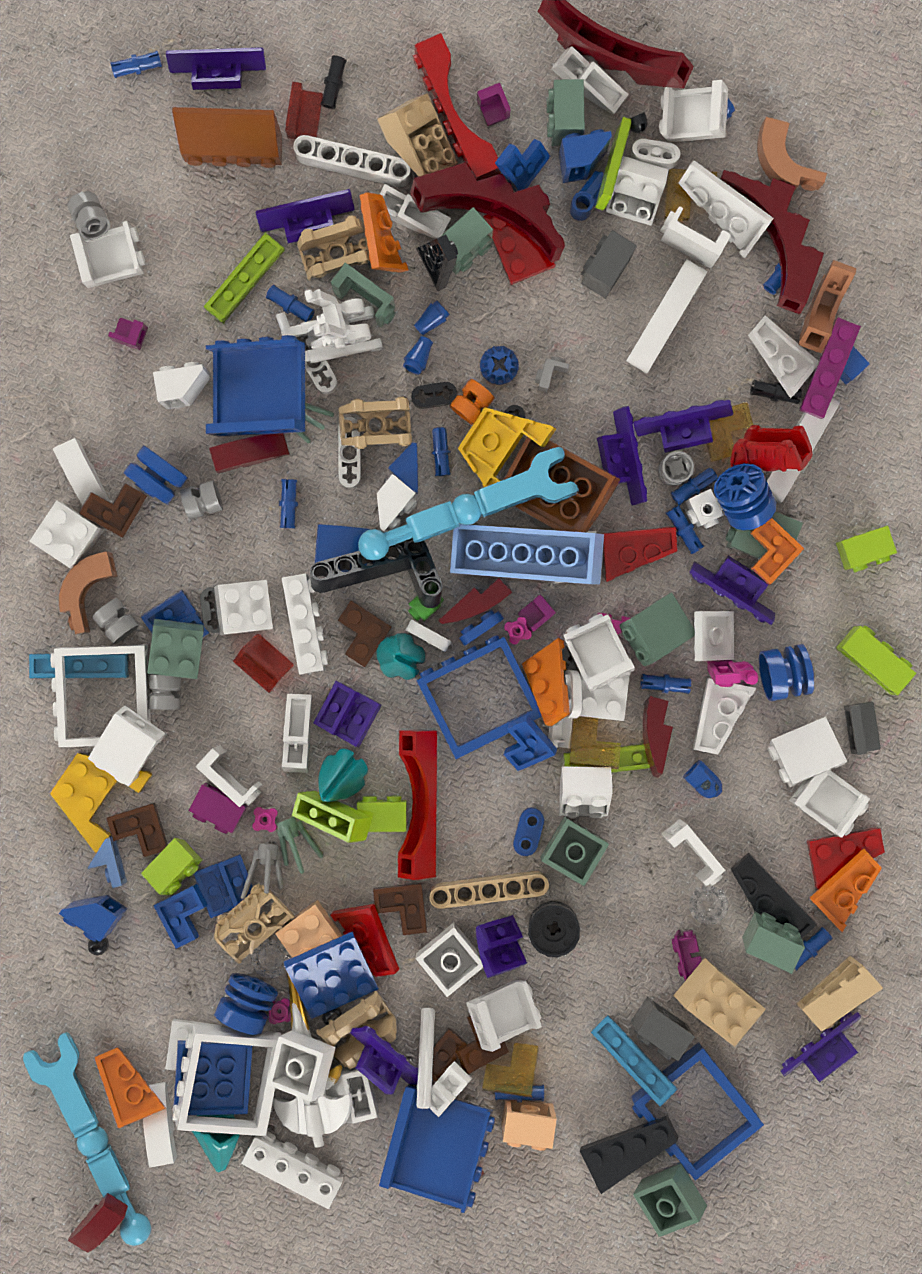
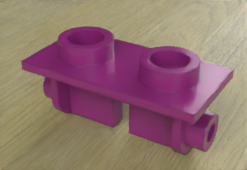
M678 930L674 938H672V946L674 952L679 955V974L681 977L684 976L686 981L702 962L701 956L692 957L691 953L700 951L697 936L693 934V930L683 931V935Z

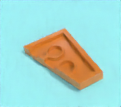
M369 192L361 194V212L364 219L371 268L400 273L408 271L407 263H402L398 250L401 249L398 240H394L390 230L392 221L383 195Z
M557 638L522 663L544 723L550 727L570 714L568 687L564 683V670H566V661L562 657L564 640Z
M863 849L817 890L810 899L843 932L847 926L845 924L851 913H855L858 908L856 904L862 894L868 892L882 867Z
M117 1047L94 1057L118 1128L166 1109L165 1105L120 1048Z

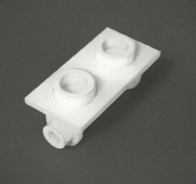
M564 717L553 726H549L548 738L556 748H570L573 718Z

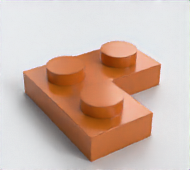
M773 518L750 532L767 549L751 569L768 585H771L804 548Z

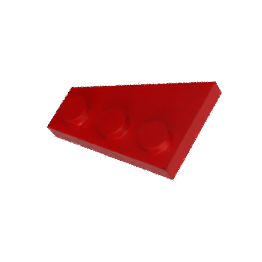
M488 214L483 216V219L493 229L492 242L510 285L556 266L554 262L551 263L541 248L522 231L495 216Z
M878 827L850 832L842 838L833 835L807 840L816 889H820L861 850L865 849L873 859L885 853L881 828Z

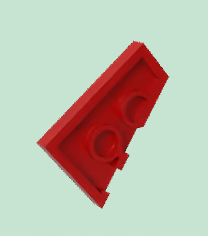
M675 526L602 533L604 534L603 554L606 582L677 552Z
M374 904L334 910L330 914L335 922L338 920L344 928V935L353 932L375 977L393 975L399 971L398 964Z

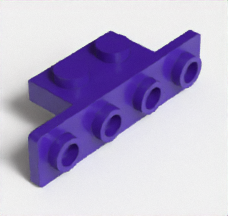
M262 47L166 51L169 72L192 73L191 84L193 90L241 88L242 71L266 70L265 54Z
M346 189L257 210L255 213L261 232L284 227L288 243H293L299 240L303 230L312 229L315 231L334 225L333 215L354 211L355 208L351 190Z
M717 400L708 405H696L677 412L668 411L660 416L643 417L638 421H634L633 424L637 436L661 432L663 448L666 453L713 442L710 420L732 416L733 409L730 400Z
M624 406L613 411L617 434L600 436L597 438L603 470L620 478L618 484L627 483L630 503L634 506L647 502V488L644 485L643 467L637 449L638 441L634 434L633 416L630 413L629 406Z
M729 555L715 574L696 562L691 565L690 574H692L694 580L701 584L706 583L712 587V590L721 597L726 596L731 599L738 608L742 610L747 609L753 613V616L762 623L767 622L770 625L773 624L775 612L757 601L768 584L754 571Z
M851 1012L847 1013L839 1020L842 1023L835 1029L832 1027L826 1029L820 1035L822 1039L816 1044L811 1041L801 1049L803 1054L796 1059L793 1056L787 1059L782 1064L783 1069L780 1072L785 1077L802 1063H805L819 1083L858 1054L843 1032L859 1021L861 1015L858 1012L854 1015Z
M368 1026L352 1028L350 1034L365 1046L356 1069L385 1094H394L400 1077L409 1085L418 1084V1068L406 1061L407 1058L404 1055L397 1053L389 1042L382 1040L373 1028Z

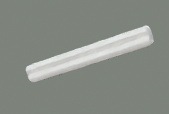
M422 1008L416 1104L417 1108L420 1109L431 1107L435 1010L433 1008Z

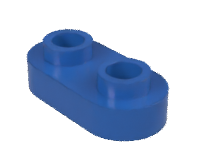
M491 610L480 617L483 621L476 627L470 624L460 632L463 636L459 639L464 646L501 622L504 619L499 611L494 613Z
M536 808L525 809L519 818L513 846L515 851L521 856L532 855L538 847L544 825V816ZM531 816L537 819L534 825L528 824V818ZM522 841H530V846L523 848L521 846Z

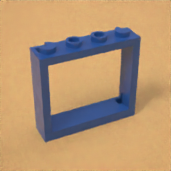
M498 635L486 640V646L480 649L473 646L463 651L464 657L455 660L453 656L441 662L443 667L436 671L431 667L419 673L421 678L417 682L455 759L508 734L507 727L512 721L529 715L533 721L542 717L535 697L505 637L499 639ZM501 647L531 710L457 746L427 683Z
M699 1042L685 1052L679 1061L675 1060L662 1072L673 1082L700 1060L746 1117L747 1121L694 1164H692L676 1143L666 1149V1152L671 1157L675 1155L680 1162L677 1164L681 1163L694 1180H697L764 1126L758 1115ZM643 1088L639 1089L631 1096L634 1103L632 1109L640 1119L645 1117L648 1122L656 1120V1117L645 1105L652 1098Z

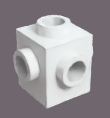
M711 489L685 501L689 509L686 511L687 516L692 524H696L697 528L704 525L707 529L718 524L717 518L723 516V509ZM703 507L706 508L707 514L703 511Z

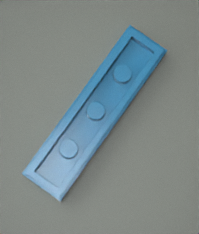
M29 654V678H55V668L51 667V654ZM129 654L64 656L65 678H129Z
M609 1015L591 1031L595 1038L660 1107L678 1090Z

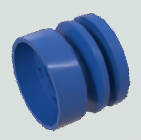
M754 464L735 465L723 472L714 484L715 496L729 524L736 529H756L769 521L776 511L777 502L761 468Z
M803 644L795 645L794 648L791 646L785 647L783 657L778 649L760 651L759 672L765 695L769 701L787 699L789 688L795 697L800 696L801 693L804 695L813 693V666L808 651Z
M232 973L228 980L229 985L224 990L229 997H222L214 1015L221 1023L232 1029L246 1034L259 1035L262 1033L268 1019V1015L264 1011L272 1009L274 1005L272 1001L276 1000L278 991L256 977Z

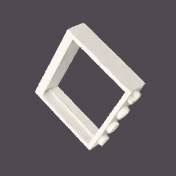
M148 644L58 647L54 649V653H51V667L55 668V678H52V691L56 692V702H53V716L57 717V726L54 727V740L58 741V747L96 746L100 737L68 738L64 656L135 653L137 714L151 723L150 709H148L150 695L149 674L147 673Z
M193 1024L192 1031L188 1033L185 1047L188 1048L187 1057H183L181 1063V1072H184L183 1079L178 1081L176 1095L179 1096L178 1105L173 1106L172 1120H175L177 1130L266 1136L275 1088L267 1085L278 1038L281 1036V1033L262 1031L259 1035H252L229 1027ZM202 1041L267 1047L254 1120L188 1116Z

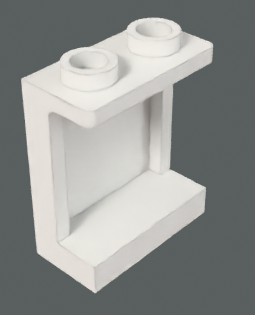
M723 80L712 81V87L673 90L670 87H665L664 95L661 96L663 119L659 122V130L669 143L726 137L728 87Z
M679 206L676 213L671 211L660 230L664 233L661 241L711 269L732 234L722 230L715 242L678 222V218L683 210Z
M128 221L122 222L123 226L108 230L105 235L98 239H85L80 233L70 235L81 280L87 288L144 274L142 266L146 265L143 252L141 250L138 251L136 242L140 241L136 227H132Z
M602 614L595 615L589 619L590 623L582 627L579 624L574 625L566 630L567 634L563 635L589 692L631 673L635 669L611 623L609 614L605 616Z
M123 706L112 717L88 759L97 768L105 770L114 776L118 782L129 787L140 775L139 771L165 733L128 707Z
M826 717L771 739L770 747H768L772 760H777L781 768L778 772L783 783H788L789 787L795 786V784L832 768H838L847 762Z
M220 745L212 748L198 763L196 768L239 807L245 803L249 806L262 793L259 788L263 784L257 782L247 790L217 763L227 751Z
M827 770L804 780L789 801L833 834L842 838L852 831L854 827L853 822L858 815L861 816L865 813L869 806L868 801L870 798L860 793L832 771Z
M681 819L677 820L661 834L674 848L684 840L705 864V867L695 875L705 886L709 884L714 885L723 877L722 873L726 870L692 829Z
M513 980L466 1002L483 1050L493 1052L501 1048L500 1043L529 1029H539L542 1027L540 1012L534 1005L532 999L533 992L526 981Z

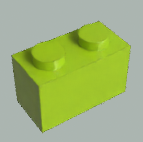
M888 525L836 542L844 569L853 568L854 572L867 569V563L876 561L877 565L890 561V555L897 553Z
M363 796V800H358L357 810L372 817L368 832L407 831V800H402V796H387V800H377V796Z
M174 838L141 874L159 895H172L181 888V882L186 877L192 876L198 870V865L202 859L184 839Z

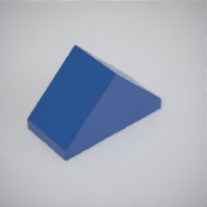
M411 443L388 469L394 476L418 494L417 443Z

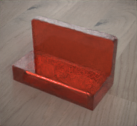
M293 81L285 127L287 138L296 139L302 135L317 138L322 108L320 103L323 94L306 91L303 89L302 83Z
M256 634L233 660L237 666L268 693L276 687L282 677L294 666L290 660L260 634Z

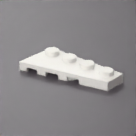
M696 161L691 163L679 181V185L694 202L706 210L709 214L708 218L714 224L717 223L722 230L732 234L729 242L735 243L740 249L739 253L743 258L747 256L774 219Z

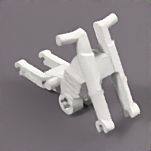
M320 289L314 292L307 290L304 292L306 302L319 305L323 309V314L316 316L317 320L303 322L300 325L290 327L285 312L275 315L282 336L292 335L301 337L309 335L312 337L313 342L310 343L312 350L305 351V362H310V364L367 351L376 352L383 348L381 338L367 341L371 339L368 324H349L374 318L373 306L364 307L362 299L359 298L347 300L339 304L335 296L322 292Z

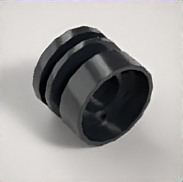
M548 901L540 904L533 910L529 918L528 935L531 944L539 953L547 957L558 958L567 955L576 947L580 939V925L576 913L570 906L560 901ZM553 921H555L560 930L556 929L554 933H551L547 925H552Z

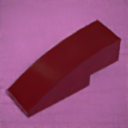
M284 433L262 434L209 448L215 470L219 474L290 455Z
M500 578L482 594L474 587L438 621L441 624H448L472 618L500 603L512 591Z
M649 696L645 700L643 712V740L652 775L658 778L664 771L673 727L664 724L669 701Z
M107 1193L98 1205H94L69 1236L68 1241L89 1253L99 1246L122 1222L128 1205Z

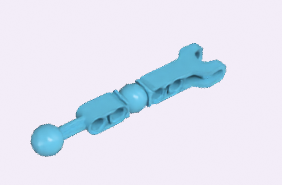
M552 448L537 454L529 470L475 491L474 495L468 493L461 494L455 498L452 504L451 501L413 514L405 519L406 525L385 533L377 529L367 530L359 538L358 548L361 555L366 559L379 560L387 554L390 546L413 538L414 543L421 542L460 527L459 523L470 525L478 521L481 515L486 517L535 498H541L546 502L555 504L576 495L579 489L574 482L557 484L550 479L548 475L550 468L561 462L565 455L563 448Z
M65 1032L58 1038L57 1044L61 1053L58 1061L53 1063L44 1062L36 1051L30 1050L23 1055L25 1067L32 1081L39 1085H46L52 1091L71 1132L77 1138L78 1150L81 1154L87 1156L86 1162L103 1198L109 1193L128 1205L125 1218L120 1225L119 1232L121 1238L126 1244L132 1246L141 1245L151 1234L150 1221L145 1215L136 1213L126 1193L130 1189L127 1177L111 1145L108 1144L109 1139L106 1131L98 1126L97 1116L75 1072L80 1052L71 1035Z

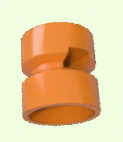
M470 379L462 389L463 395H457L449 407L463 420L473 425L484 407L488 408L495 397L480 383Z

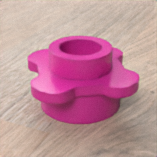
M519 617L516 621L507 622L504 625V629L508 631L510 636L509 641L512 644H518L520 640H528L532 636L527 620L524 617ZM517 628L520 629V633L516 632Z
M257 807L253 812L255 815V822L252 824L255 831H260L261 829L268 830V832L275 831L277 828L275 824L276 816L278 815L275 808L269 810Z
M282 998L281 1001H272L274 1005L269 1010V1022L277 1024L291 1021L290 1000Z

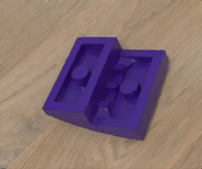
M335 681L313 724L359 748L382 705L356 690Z
M514 915L476 927L478 950L487 978L527 964L518 940L523 938V935Z

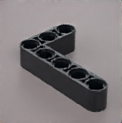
M413 538L390 546L387 554L379 560H368L361 555L360 551L316 562L310 568L311 587L319 593L329 592L406 570L409 572L419 601L424 607H437L441 602L443 589L426 542L414 543ZM370 563V564H373V565H371V566H366V565H364V564ZM318 576H325V578H322V579L317 578V577H318ZM433 591L435 594H428L427 592Z

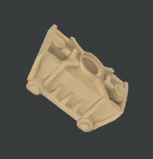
M351 215L344 222L315 231L305 229L301 232L297 245L308 281H311L312 278H322L326 274L339 271L344 263L352 267L355 265H365L369 262L366 237L360 239L357 245H352V242L347 244L351 236L365 232L363 221ZM317 247L323 250L319 252L320 256L317 257L303 255V251ZM339 247L343 249L344 255L341 258L333 259L330 256V252L333 248Z
M398 397L395 401L363 402L361 399H353L351 403L338 408L341 445L355 446L357 449H364L367 445L399 443L401 447L411 445L410 405L407 398ZM405 411V416L397 419V421H392V418H386L391 412ZM343 414H357L362 419L357 420V423H352L350 420H345ZM372 418L378 419L381 423V428L378 432H374L369 428V421ZM397 427L400 430H405L406 434L392 435L387 430ZM353 429H357L358 432H364L361 436L345 438V434Z
M257 884L252 887L251 894L227 914L223 913L217 917L214 939L240 964L247 955L254 953V949L275 931L282 929V925L289 919H293L294 914L270 889L269 893L266 894L264 893V885ZM272 898L274 902L271 905V911L267 914L263 912L259 916L260 908ZM252 923H259L261 925L253 933L248 931V926ZM230 933H239L236 941L230 940L227 943L222 941Z
M377 990L367 999H361L358 1005L334 1021L331 1019L329 1024L322 1029L316 1030L317 1035L324 1043L334 1046L340 1038L347 1037L346 1042L335 1049L333 1056L348 1069L357 1066L365 1047L350 1034L352 1028L368 1026L373 1028L382 1040L392 1043L396 1039V1018ZM386 1011L388 1012V1014L380 1020H372L378 1014H383Z

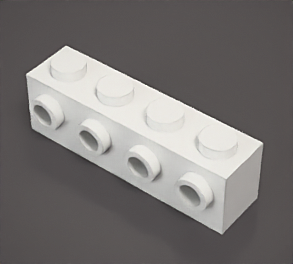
M305 573L283 577L282 583L299 675L326 670L325 665H328V656L326 650L322 651L321 641L324 640L322 626L317 624L316 617L320 616L318 603L313 602L312 593L315 591L311 587L309 575Z
M267 1131L266 1136H254L241 1163L329 1209L344 1176L336 1166L331 1164L327 1166L319 1162L315 1155L310 1153L304 1154L298 1151L294 1144L290 1142L283 1143L277 1140L276 1136Z

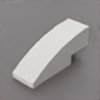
M572 46L563 52L551 68L562 79H584V96L611 114L617 111L628 96V93L594 61L589 63Z
M384 184L380 195H383L391 220L434 239L443 235L451 219L450 217L438 210L421 213L411 195L407 194L406 196Z
M71 439L53 448L67 479L82 505L90 492L110 502L93 464L89 462L78 439Z
M287 694L283 735V772L308 773L312 695Z
M166 1082L149 1085L166 1107L162 1111L143 1118L149 1168L172 1164L177 1158L173 1136L175 1128Z

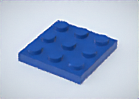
M353 932L284 961L285 969L311 1019L379 989Z
M186 1040L177 1041L173 1106L178 1105L179 1101L176 1091L178 1081H182L184 1072H181L182 1058L187 1057L188 1048L185 1047ZM201 1042L188 1115L248 1114L253 1046Z

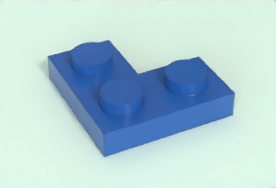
M534 139L523 154L520 153L515 145L509 143L495 164L506 180L512 185L513 190L517 192L528 188L551 156L541 141Z
M529 715L509 723L507 730L518 743L507 747L503 755L517 771L556 755V746Z
M197 883L153 905L176 949L199 937L189 915L205 908L208 904Z

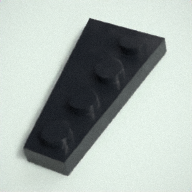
M445 234L416 248L437 292L446 288L458 255L455 243L449 241Z
M750 853L746 854L731 868L755 912L761 915L763 912L770 914L776 919V922L782 925L789 923L795 926L801 938L817 926L816 922Z
M667 1115L581 1146L579 1151L600 1194H602L675 1144L679 1137Z

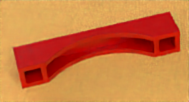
M439 33L415 44V54L412 55L416 68L418 70L422 69L425 77L422 80L428 92L432 91L435 99L432 101L438 114L442 113L445 119L442 123L448 136L452 135L455 141L452 145L458 158L462 157L464 163L466 162L469 169L475 173L477 181L501 174V171L495 164L498 156L492 144L469 130L453 107L448 89L451 53L442 34Z
M399 730V756L405 764L410 778L413 804L409 830L398 852V878L410 880L436 877L437 730Z

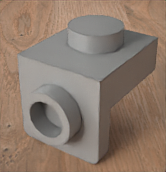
M552 356L551 359L546 358L543 370L538 369L535 379V383L539 384L537 391L547 393L553 370L567 373L570 364L565 363V360L559 357Z

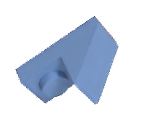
M112 836L104 840L88 869L107 865L105 869L107 882H111L112 888L124 885L127 879L117 840L113 841Z

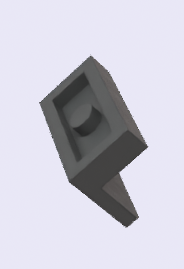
M866 702L844 706L851 754L862 755L867 754L868 751L880 750L874 703Z

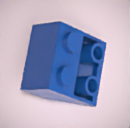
M598 129L590 132L588 135L580 136L579 133H572L562 138L558 156L563 183L587 180L607 153L612 137L611 131L604 132V130Z
M109 895L73 901L63 908L59 914L64 917L63 921L66 924L82 929L84 931L83 934L88 939L101 942L113 931L128 908Z

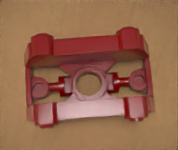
M751 425L745 432L744 439H739L734 444L730 464L731 467L745 463L754 464L764 471L781 470L786 472L787 469L801 471L813 456L812 446L803 426L783 429L761 428L759 425Z

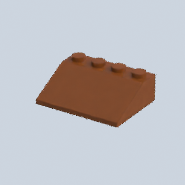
M172 107L180 153L188 164L200 166L202 163H212L214 166H226L227 163L240 167L261 164L265 168L282 165V133L274 110Z
M527 437L504 480L529 470L537 454L552 448L561 447L565 453L564 459L552 466L548 475L557 484L570 481L576 483L579 491L576 495L555 504L546 502L541 498H535L518 504L515 507L557 531L587 533L608 503L620 478L551 440L548 441L545 447H541Z

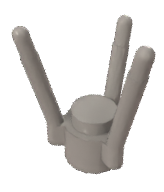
M259 844L258 851L254 850L253 861L241 895L242 900L246 898L258 860H260L261 865H265L264 893H269L271 865H274V861L278 888L283 890L280 863L281 852H278V845Z

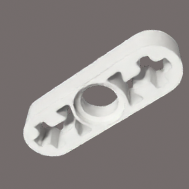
M309 335L302 336L303 338L308 337L306 344L311 349L312 337ZM321 361L317 368H311L305 362V369L318 391L322 394L333 393L338 383L327 361ZM326 367L327 370L323 371L327 379H333L330 382L331 387H321L320 384L323 383L319 374L314 377L313 374L321 372Z
M353 417L344 418L352 423H357V420ZM338 426L339 481L345 488L352 489L361 482V449L355 448L357 455L354 459H345L343 457V450L350 445H341L340 427ZM357 429L353 430L352 437L361 436V432H358ZM343 463L349 465L357 463V467L352 466V473L357 475V478L353 479L351 484H348V481L343 479V476L348 474V467H343Z

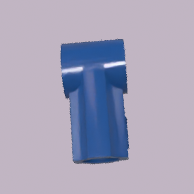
M595 170L582 189L574 195L570 206V214L575 220H586L596 206L604 176L603 172ZM584 203L587 209L581 210L576 204Z

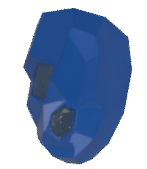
M701 760L694 763L683 775L685 781L703 797H718L723 792L720 779Z

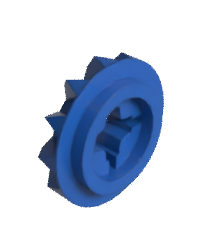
M493 346L485 351L480 361V370L483 377L495 385H503L512 381L519 368L518 358L513 350L505 346ZM506 358L504 362L505 370L499 368L497 371L492 372L495 367L493 361H501Z

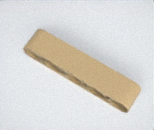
M540 871L442 882L435 884L431 888L430 902L434 907L444 909L538 897L548 891L549 883L545 874ZM533 879H543V886L540 889L532 888L531 882ZM510 881H517L520 884L516 892H510L506 889ZM486 884H492L496 887L492 895H486L482 892V888ZM468 887L472 891L471 895L468 898L460 897L458 895L460 888ZM438 890H443L448 896L444 901H438L434 898V893Z

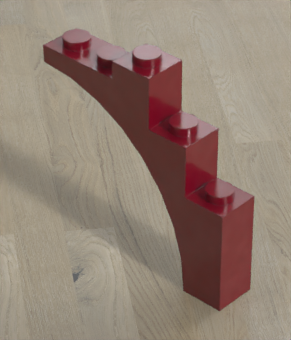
M542 0L537 11L558 34L557 41L565 50L572 46L581 55L592 56L603 69L626 71L638 85L684 89L694 68L683 52L663 50L630 40L596 23L566 0Z
M466 162L413 179L410 195L421 213L438 209L471 210L474 207L476 211L495 216L522 231L541 248L551 263L560 259L565 247L564 239L555 229L551 217L547 215L550 201L540 185L513 192L512 185L507 182L503 174L477 181L475 173L469 169Z
M723 170L720 180L774 218L766 228V231L770 235L778 253L781 268V291L777 306L801 314L807 304L824 253L812 246L801 245L810 219L804 218L798 213L787 211L796 186L774 178L768 186L761 181L740 176L736 172Z

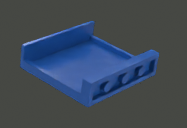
M284 335L281 336L280 340H274L271 337H260L259 341L252 342L250 339H237V343L215 341V345H206V349L213 352V423L206 424V434L223 437L305 432L304 342L297 340L296 336Z
M408 1085L405 1087L379 1186L386 1189L390 1187L397 1188L459 1208L461 1213H465L468 1207L472 1208L476 1192L472 1190L474 1182L479 1183L483 1168L479 1167L481 1157L485 1158L489 1142L485 1140L487 1132L492 1133L495 1117H492L493 1110L454 1099L438 1117L430 1108H417V1087Z

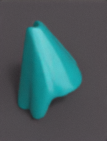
M398 633L387 637L381 641L377 648V660L380 664V669L389 678L400 676L405 680H410L419 673L417 664L425 662L426 656L423 647L416 645L413 637L407 633Z
M340 749L336 755H328L324 759L318 775L321 800L326 802L345 800L358 793L364 787V776L368 773L365 761L363 759L356 760L354 752L348 749Z
M234 1114L196 1115L201 1117L235 1119ZM191 1131L197 1138L214 1169L217 1172L224 1171L230 1162L240 1134Z

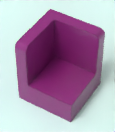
M500 82L477 91V103L487 126H492L510 118L511 109Z
M120 318L115 332H109L108 337L114 342L140 350L148 327L143 322L137 320L132 322Z
M540 594L519 611L518 616L526 618L529 629L534 632L556 612Z

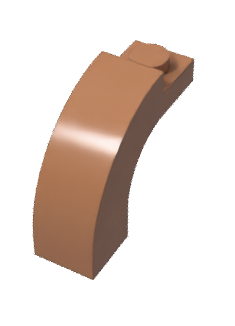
M766 117L761 124L757 140L758 158L765 174L771 181L774 178L796 186L795 190L799 185L808 191L819 190L825 183L827 173L796 164L789 157L785 146L790 123Z
M835 260L832 261L812 299L798 345L822 353L832 334L837 310L856 274V268Z
M106 551L84 558L68 572L62 583L59 593L60 613L70 612L71 616L68 617L70 629L74 630L75 634L90 633L85 610V597L88 590L101 580L118 577L111 552Z

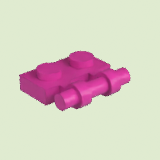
M732 660L707 661V671L714 683L720 687H731L735 683H740V680H744L751 685L758 682V674L749 662H733Z

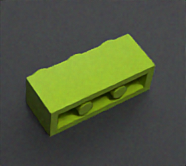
M865 625L863 627L854 626L836 649L890 695L898 696L917 674L911 669L913 665L905 658L900 657L899 659L892 653L894 649L884 641L879 642L874 637L876 635L875 632Z
M317 791L298 792L292 812L293 817L348 843L366 840L372 820L371 816L339 801H322Z

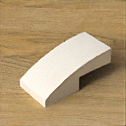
M455 1061L447 1068L431 1089L430 1109L438 1117L472 1080Z

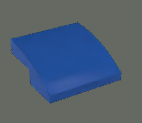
M318 524L315 563L359 551V538L370 529Z
M180 590L141 615L142 620L151 633L153 632L154 619L204 625L203 620L183 590ZM205 627L203 637L209 634V631H207Z
M240 854L197 870L193 874L208 904L206 910L210 918L232 910L242 901L241 895L248 873ZM252 883L250 884L246 897L249 894H251V889L253 887Z

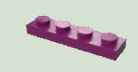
M839 317L835 320L832 334L825 345L799 411L819 419L825 417L861 326Z

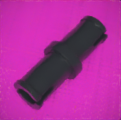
M336 55L331 57L328 76L324 78L325 89L320 103L324 108L336 109L339 89L343 87L342 76L347 62L343 57Z
M753 380L752 385L754 387L751 386L750 395L770 398L773 402L781 400L799 404L800 399L798 397L801 398L802 389H799L790 398L779 382L771 384Z

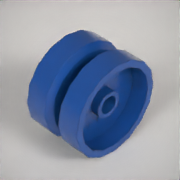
M143 445L136 455L138 460L145 464L147 468L143 469L136 463H130L123 473L153 498L156 497L166 505H169L175 493L165 485V482L168 481L175 487H182L188 477Z

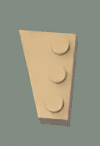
M849 956L796 1004L822 1032L824 1029L832 1027L837 1020L882 990L883 987L861 963Z

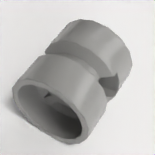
M80 192L70 198L67 208L83 238L89 240L98 239L108 232L110 222L97 196L93 192Z
M672 452L659 463L657 469L658 477L665 485L671 487L678 486L691 477L694 463L685 452Z
M214 480L201 483L199 488L191 486L180 490L183 507L189 520L202 517L206 511L212 514L223 510L220 493Z
M118 598L102 606L92 616L100 628L106 629L105 635L112 644L122 641L139 626L130 614H125L126 608Z
M150 674L149 689L152 690V694L149 695L148 709H180L181 696L177 694V690L181 689V677Z

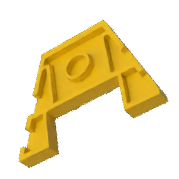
M484 407L459 445L458 450L473 472L480 478L483 487H487L501 481L496 476L523 435H526L541 447H545L556 431V428Z
M79 752L50 794L93 851L97 853L104 840L110 837L111 833L94 823L91 819L117 780L105 770L97 768L88 759L90 755ZM140 770V775L129 787L140 793L153 775L152 773Z

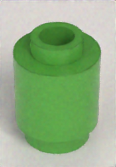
M433 591L427 592L428 594H435ZM416 596L408 603L410 607L408 612L416 621L421 619L425 622L441 605L439 604L435 608L424 607L420 603L418 596Z

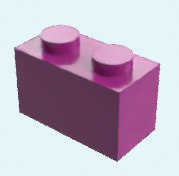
M204 783L201 785L188 811L194 813L192 817L203 823L209 821L215 824L214 828L227 834L228 832L233 833L236 830L248 805L245 803L239 807L220 789Z

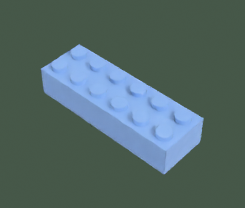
M459 524L460 527L453 529L450 573L600 584L604 534Z

